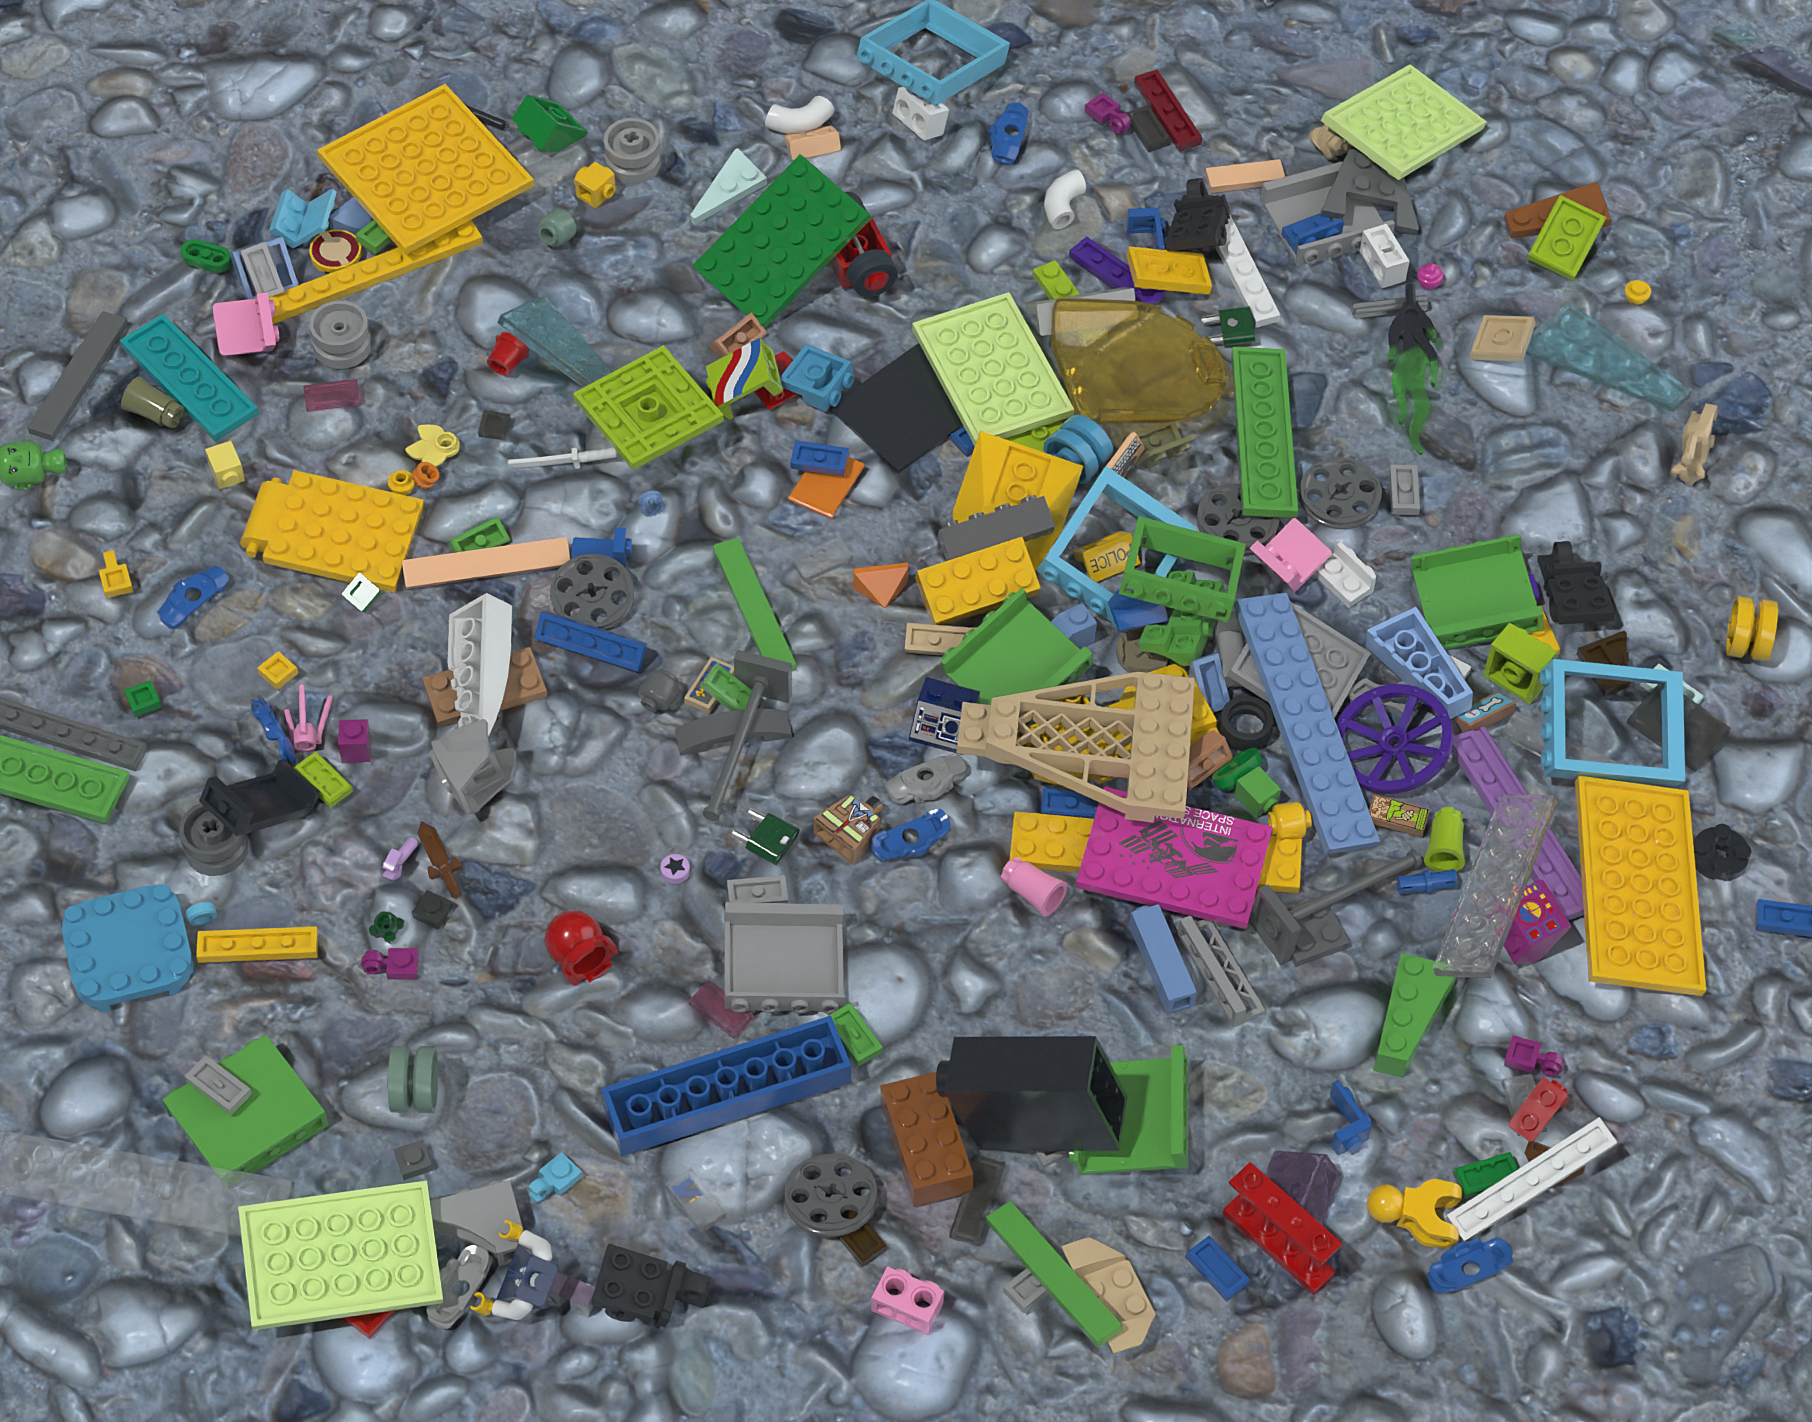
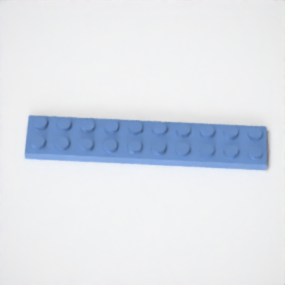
M1287 593L1237 599L1233 606L1325 855L1376 847L1380 842L1379 836Z

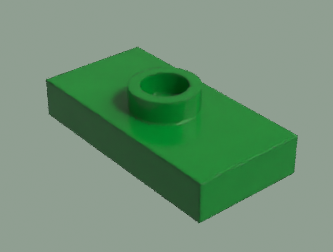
M1511 1152L1454 1168L1453 1175L1457 1184L1462 1189V1195L1465 1200L1481 1194L1518 1170V1167Z

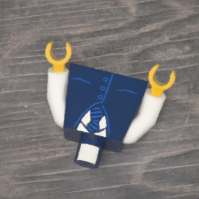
M504 1220L505 1223L509 1224L510 1231L508 1234L499 1232V1236L514 1242L519 1240V1244L516 1247L496 1301L494 1302L486 1295L477 1292L474 1296L482 1300L478 1307L470 1306V1308L482 1316H487L492 1312L495 1316L520 1320L531 1310L542 1308L558 1270V1265L552 1260L551 1246L547 1240L528 1230L523 1232V1227L519 1223Z

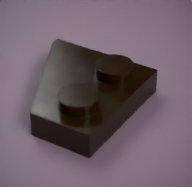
M1624 630L1579 647L1576 655L1581 662L1628 666L1627 633ZM1592 678L1604 697L1628 688L1631 682Z

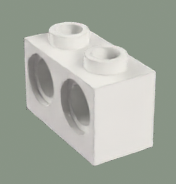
M900 87L897 91L892 114L925 141L943 135L949 109L942 103L935 106L905 87Z
M1384 224L1364 230L1360 253L1381 288L1405 282L1409 259L1388 225Z

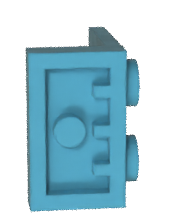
M289 189L283 191L269 232L276 237H283L285 244L292 249L302 243H307L315 235L324 233L329 226L328 218L330 212L335 207L334 200L337 191L331 189L309 203Z

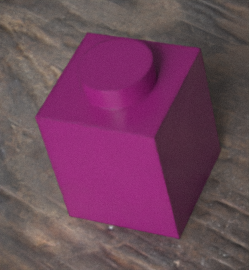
M368 719L339 720L338 747L342 763L371 762V734Z

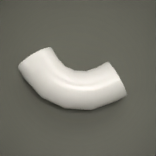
M815 96L810 103L801 108L790 109L774 104L766 116L765 126L785 134L805 133L819 128L834 113V107L828 99L822 96Z
M1077 169L1055 179L1046 191L1044 210L1049 223L1054 229H1063L1071 224L1075 214L1070 207V201L1074 197L1086 192L1084 177Z

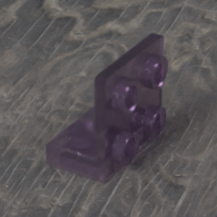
M1274 1151L1265 1175L1322 1225L1341 1178L1340 1172L1327 1154Z

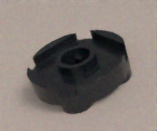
M1718 824L1715 827L1704 829L1695 837L1693 842L1695 868L1704 877L1712 880L1716 877L1724 878V881H1732L1745 872L1751 856V848L1746 840L1739 833L1731 830L1728 825ZM1716 850L1724 851L1726 858L1722 855L1715 856Z

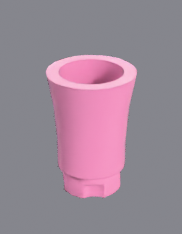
M1018 857L1010 860L1005 865L1001 875V880L1011 890L1028 901L1044 917L1049 916L1058 908L1067 892L1068 885L1065 881L1041 871Z

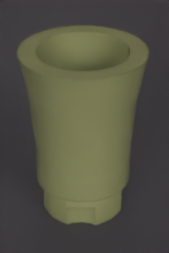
M140 376L130 382L121 400V408L123 410L138 414L161 426H167L172 429L180 423L185 411L184 407L179 405L175 399L159 391Z

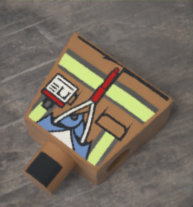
M848 795L813 818L814 834L852 865H855L870 846V841L880 832V818L877 814L883 809V805L875 796H871L864 803H861L853 795Z

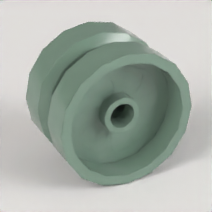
M392 1046L387 1074L388 1103L391 1113H407L411 1107L412 1098L418 1113H435L439 1077L438 1053L435 1046H420L416 1051L414 1063L412 1051L408 1046Z

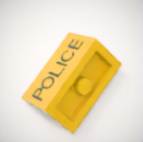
M1118 531L1072 550L1075 560L1085 564L1089 578L1095 582L1125 570L1132 535L1128 532ZM1138 555L1135 566L1141 564Z

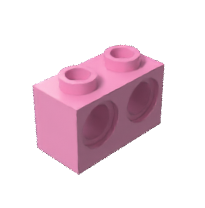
M887 1266L871 1298V1311L928 1335L943 1306L944 1290H941L937 1284L931 1281L923 1282L913 1278L909 1272L898 1268L895 1270ZM891 1289H898L902 1293L899 1295H891L888 1293V1291ZM926 1301L930 1306L921 1308L916 1303Z

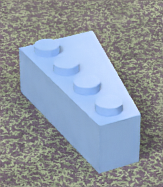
M1417 607L1367 630L1366 647L1407 685L1419 687L1434 695L1443 704L1450 719L1471 710L1472 690Z

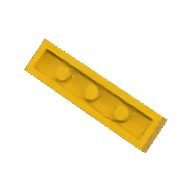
M317 926L198 931L196 957L198 963L317 958L318 954Z

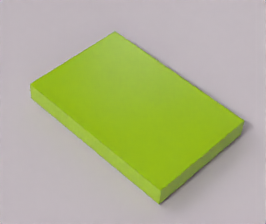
M1560 195L1526 259L1573 281L1607 217Z

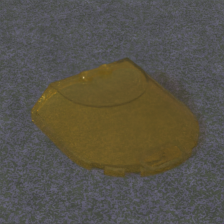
M1059 297L1052 308L1051 348L1075 414L1086 416L1097 424L1177 423L1193 420L1205 415L1219 402L1227 383L1224 360L1208 336L1202 339L1193 331L1195 327L1193 323L1178 314L1174 319L1160 313L1162 307L1128 300Z

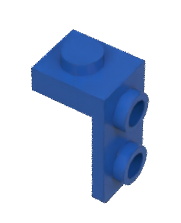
M1159 208L1128 209L1126 221L1127 234L1153 233L1155 249L1167 250L1165 245L1166 238H1163L1165 219L1160 218Z
M615 527L614 540L575 537L573 538L571 559L585 554H601L617 560L626 567L627 555L632 553V539L628 538L627 529Z
M1337 1080L1332 1083L1330 1097L1350 1124L1334 1133L1331 1147L1339 1156L1346 1151L1352 1153L1359 1149L1363 1142L1369 1139L1372 1123L1368 1114L1364 1110L1361 1111L1356 1105L1350 1089L1343 1087L1341 1082Z

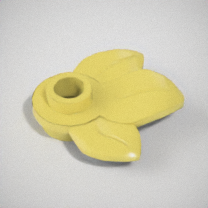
M419 425L418 432L421 440L408 446L405 450L413 459L429 462L437 467L447 457H452L458 453L460 442L453 433L444 432L440 426Z

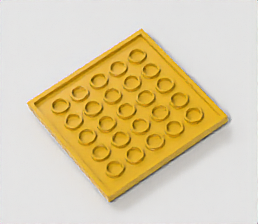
M446 84L317 149V157L405 255L534 186V179Z

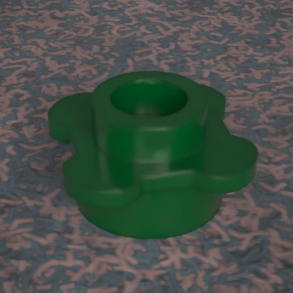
M383 911L375 917L374 925L369 927V932L372 936L382 937L385 942L390 943L396 939L395 935L398 930L404 927V921L401 918H397L391 912Z

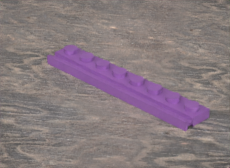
M1480 727L1477 731L1470 730L1455 735L1452 754L1534 882L1541 879L1544 880L1568 920L1583 916V892L1580 874L1485 727Z

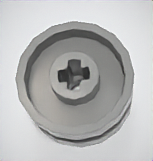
M640 118L618 120L608 127L604 133L603 141L605 167H608L615 173V180L627 184H638L654 177L661 165L660 135L656 127Z
M346 300L331 301L317 308L310 317L309 330L313 351L317 360L323 365L334 369H347L357 366L367 358L371 351V336L368 318L360 306Z

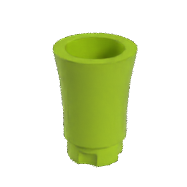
M1442 807L1439 811L1435 812L1432 821L1431 835L1424 856V863L1428 868L1436 872L1455 869L1457 872L1465 864L1463 852V815L1461 811H1457L1453 807Z

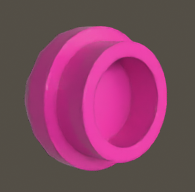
M1424 264L1417 272V280L1424 289H1435L1443 280V272L1436 264Z

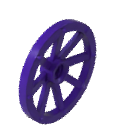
M1384 685L1361 694L1345 708L1336 724L1344 746L1348 729L1380 743L1347 752L1350 762L1383 754L1369 777L1353 767L1359 786L1375 793H1403L1426 784L1445 766L1453 747V727L1447 710L1434 695L1412 685ZM1396 697L1408 698L1398 726H1392L1381 700ZM1418 701L1425 704L1436 714L1434 718L1406 733ZM1374 704L1384 730L1381 733L1353 721L1354 718L1363 709ZM1438 726H1442V740L1439 748L1410 743ZM1412 753L1432 757L1433 759L1425 768L1413 775L1405 754ZM1397 758L1405 778L1391 781L1379 780L1391 760Z

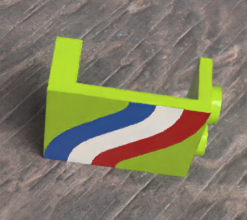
M761 338L706 366L708 375L706 383L713 396L711 401L728 420L733 418L730 404L763 386L773 396L783 392L774 352Z

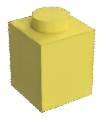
M231 441L205 449L210 470L219 489L234 486L245 481L241 462Z

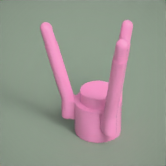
M303 684L299 685L300 723L296 725V728H294L290 710L285 709L284 713L290 741L294 749L300 752H309L316 748V744H322V732L333 697L330 695L327 697L316 730L311 723L306 722L305 686Z

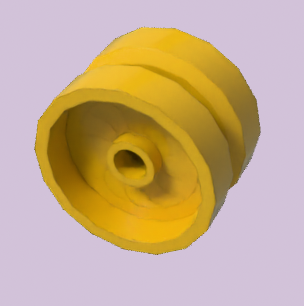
M1739 595L1735 597L1727 626V656L1742 658L1749 647V654L1752 660L1765 662L1769 660L1778 620V603L1776 601L1762 599L1755 609L1751 597Z

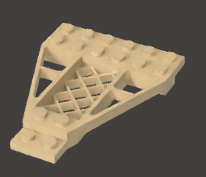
M1133 672L992 698L991 705L963 702L956 753L984 756L998 763L1018 765L1125 813V819L1154 823L1155 816L1184 819L1195 678ZM1128 686L1136 687L1133 710L1100 707L1095 704L1096 692ZM1090 694V703L1087 705L1051 701ZM1033 719L1039 727L1031 731L1025 724ZM1060 723L1068 729L1061 734L1053 728ZM1090 726L1096 733L1088 737L1082 730ZM1018 729L1024 736L1016 740ZM1119 730L1125 737L1117 741L1111 733ZM1045 732L1052 738L1046 743L1038 738V736ZM1075 736L1081 743L1073 747L1067 739ZM1101 739L1109 745L1103 750L1095 744ZM1031 742L1037 748L1023 747V745ZM1129 743H1131L1130 753L1124 748ZM1060 745L1066 752L1051 749ZM1088 748L1094 755L1081 754L1080 752ZM1114 752H1117L1122 758H1114L1108 756L1113 754ZM1063 771L1083 773V779L1076 778ZM1088 774L1128 778L1126 798H1121L1088 783Z

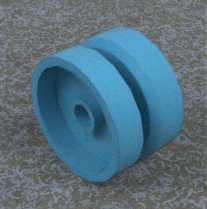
M1079 414L1071 415L1059 427V430H1056L1044 442L1045 453L1083 466L1078 485L1086 484L1098 472V469H1101L1113 457L1114 452L1112 442L1106 432L1096 422Z

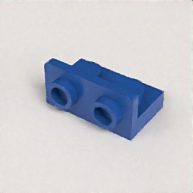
M1319 213L1282 227L1281 235L1297 255V248L1300 245L1342 234L1344 222L1341 218L1334 221L1332 217L1322 216Z

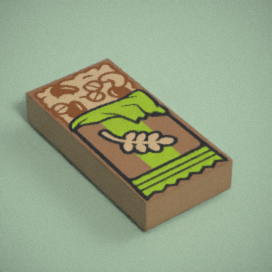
M1374 794L1369 813L1374 825L1423 837L1430 809Z

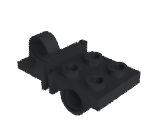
M1202 178L1188 179L1186 183L1187 195H1183L1181 201L1175 199L1174 202L1176 214L1165 241L1167 251H1185L1198 249L1199 247L1224 246L1227 241L1225 225L1229 223L1228 219H1230L1229 206L1225 194L1222 196H1209Z
M1570 541L1554 542L1551 555H1538L1537 561L1544 579L1543 588L1546 590V596H1550L1549 611L1553 622H1559V625L1614 621L1615 610L1603 577L1600 576L1602 567L1600 561L1596 563H1573V551Z
M608 1244L591 1304L605 1308V1313L618 1321L631 1322L637 1318L644 1320V1325L649 1326L651 1321L655 1319L657 1320L655 1328L660 1329L661 1326L666 1327L670 1321L675 1300L703 1308L712 1277L693 1272L686 1267V1263L677 1260L671 1270H666L667 1261Z

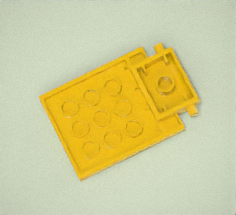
M293 470L288 485L283 484L282 480L276 477L272 478L271 481H265L261 484L240 544L243 548H246L245 554L248 557L254 558L257 551L263 552L262 557L266 564L349 583L361 573L380 590L395 593L403 570L402 560L407 558L424 507V499Z

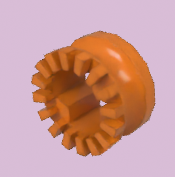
M421 462L411 474L413 482L417 483L416 486L420 485L421 489L423 487L424 489H430L439 479L438 469L429 462Z

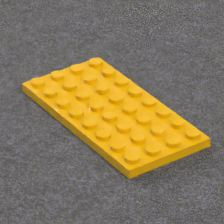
M1578 776L1575 780L1589 982L1703 996L1706 992L1689 790Z

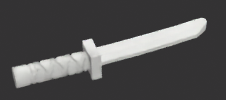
M576 447L571 448V454L508 460V466L512 468H529L574 463L575 469L580 468V462L617 458V453L613 447L578 453Z

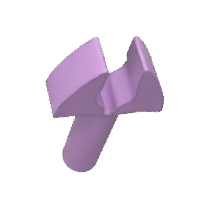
M408 838L398 851L391 849L382 867L387 869L382 874L383 877L396 880L401 876L402 864L418 845L415 838Z

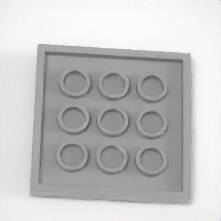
M1290 602L1333 717H1335L1371 653ZM1246 642L1227 676L1269 702L1250 648Z

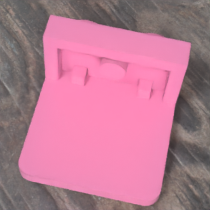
M268 292L258 293L255 299L222 302L213 305L212 311L220 355L231 356L273 351L276 342L279 341L278 327L273 326L272 316L275 315V306L273 299L269 300Z

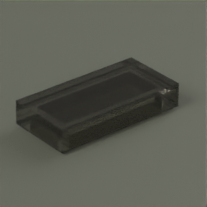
M1149 105L1126 112L1131 120V128L1148 153L1171 145L1170 136Z

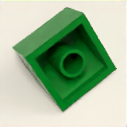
M529 94L526 95L511 118L518 125V131L533 140L532 145L542 152L548 150L557 153L582 139L588 133L559 102Z

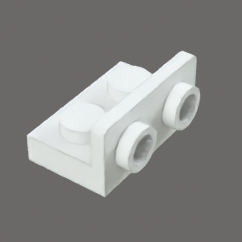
M1342 542L1335 544L1334 553L1314 573L1348 608L1373 593L1376 582V575L1373 569L1365 565L1357 558L1355 552L1351 548H1347Z

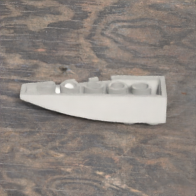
M488 593L449 615L447 663L449 670L453 671L454 674L451 685L452 689L457 691L458 699L454 703L456 711H459L461 714V718L458 721L459 727L485 719L488 722L489 736L503 700L508 678L511 655L512 605Z

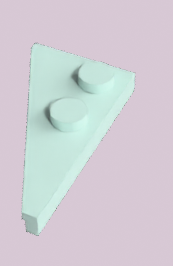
M738 148L735 149L690 214L691 222L696 225L766 186L767 177Z

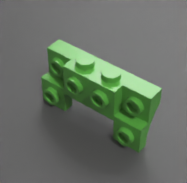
M1169 571L1166 575V578L1225 593L1223 581L1196 580L1194 572ZM1174 609L1167 626H1145L1138 643L1140 651L1157 653L1170 658L1180 666H1190L1192 660L1201 657L1208 637H1211L1213 634L1215 619Z

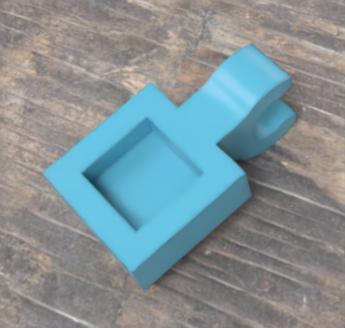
M561 1152L539 1170L540 1178L528 1186L532 1191L529 1193V1196L536 1203L541 1202L552 1191H555L560 1196L582 1178V1171Z

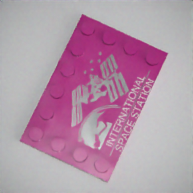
M1103 787V790L1121 798H1126L1127 796L1125 791ZM1099 802L1075 888L1149 906L1159 904L1162 909L1247 929L1272 833V826L1188 806L1185 809L1184 819L1155 816L1154 823L1125 819V813Z

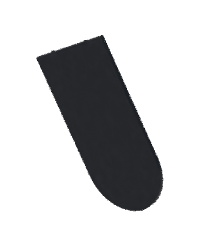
M919 343L840 398L837 406L829 407V410L898 474L949 438L952 433L964 427Z

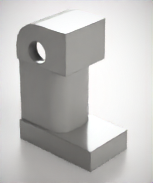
M1231 611L1228 622L1215 619L1213 643L1216 647V653L1219 654L1223 670V680H1225L1227 687L1242 686L1227 676L1244 647V633L1236 611Z

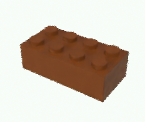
M936 1072L880 1085V1104L913 1207L973 1192V1172L948 1098L940 1097L937 1092Z

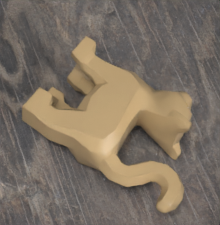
M1705 404L1702 414L1692 411L1684 426L1682 434V459L1672 467L1671 473L1678 474V477L1684 481L1685 485L1691 486L1696 481L1705 477L1703 464L1707 461L1710 448L1714 446L1715 435H1711L1713 421H1716L1717 405Z

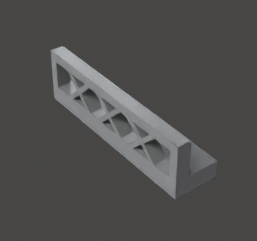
M1191 916L1180 919L1178 936L1232 1027H1237L1265 1015L1263 1005L1213 922L1204 919L1195 923ZM1203 929H1207L1211 935L1209 944L1200 932ZM1213 953L1223 955L1225 959L1223 967L1220 966ZM1227 976L1238 980V990L1234 989ZM1241 999L1251 1002L1254 1009L1246 1012V1007Z

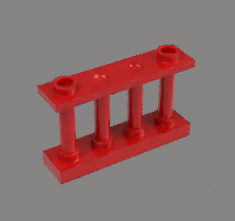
M1249 1162L1229 1180L1228 1184L1239 1194L1223 1208L1222 1214L1314 1295L1334 1276L1335 1269L1326 1261L1342 1247L1343 1243L1255 1165Z

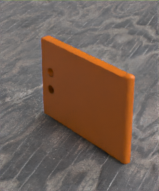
M848 457L844 476L805 471L792 493L788 496V500L833 519L865 465Z

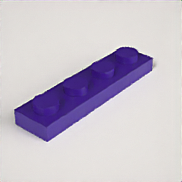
M1086 236L1069 250V258L1113 289L1121 287L1134 288L1136 305L1147 313L1165 298L1164 290L1135 287L1129 266Z

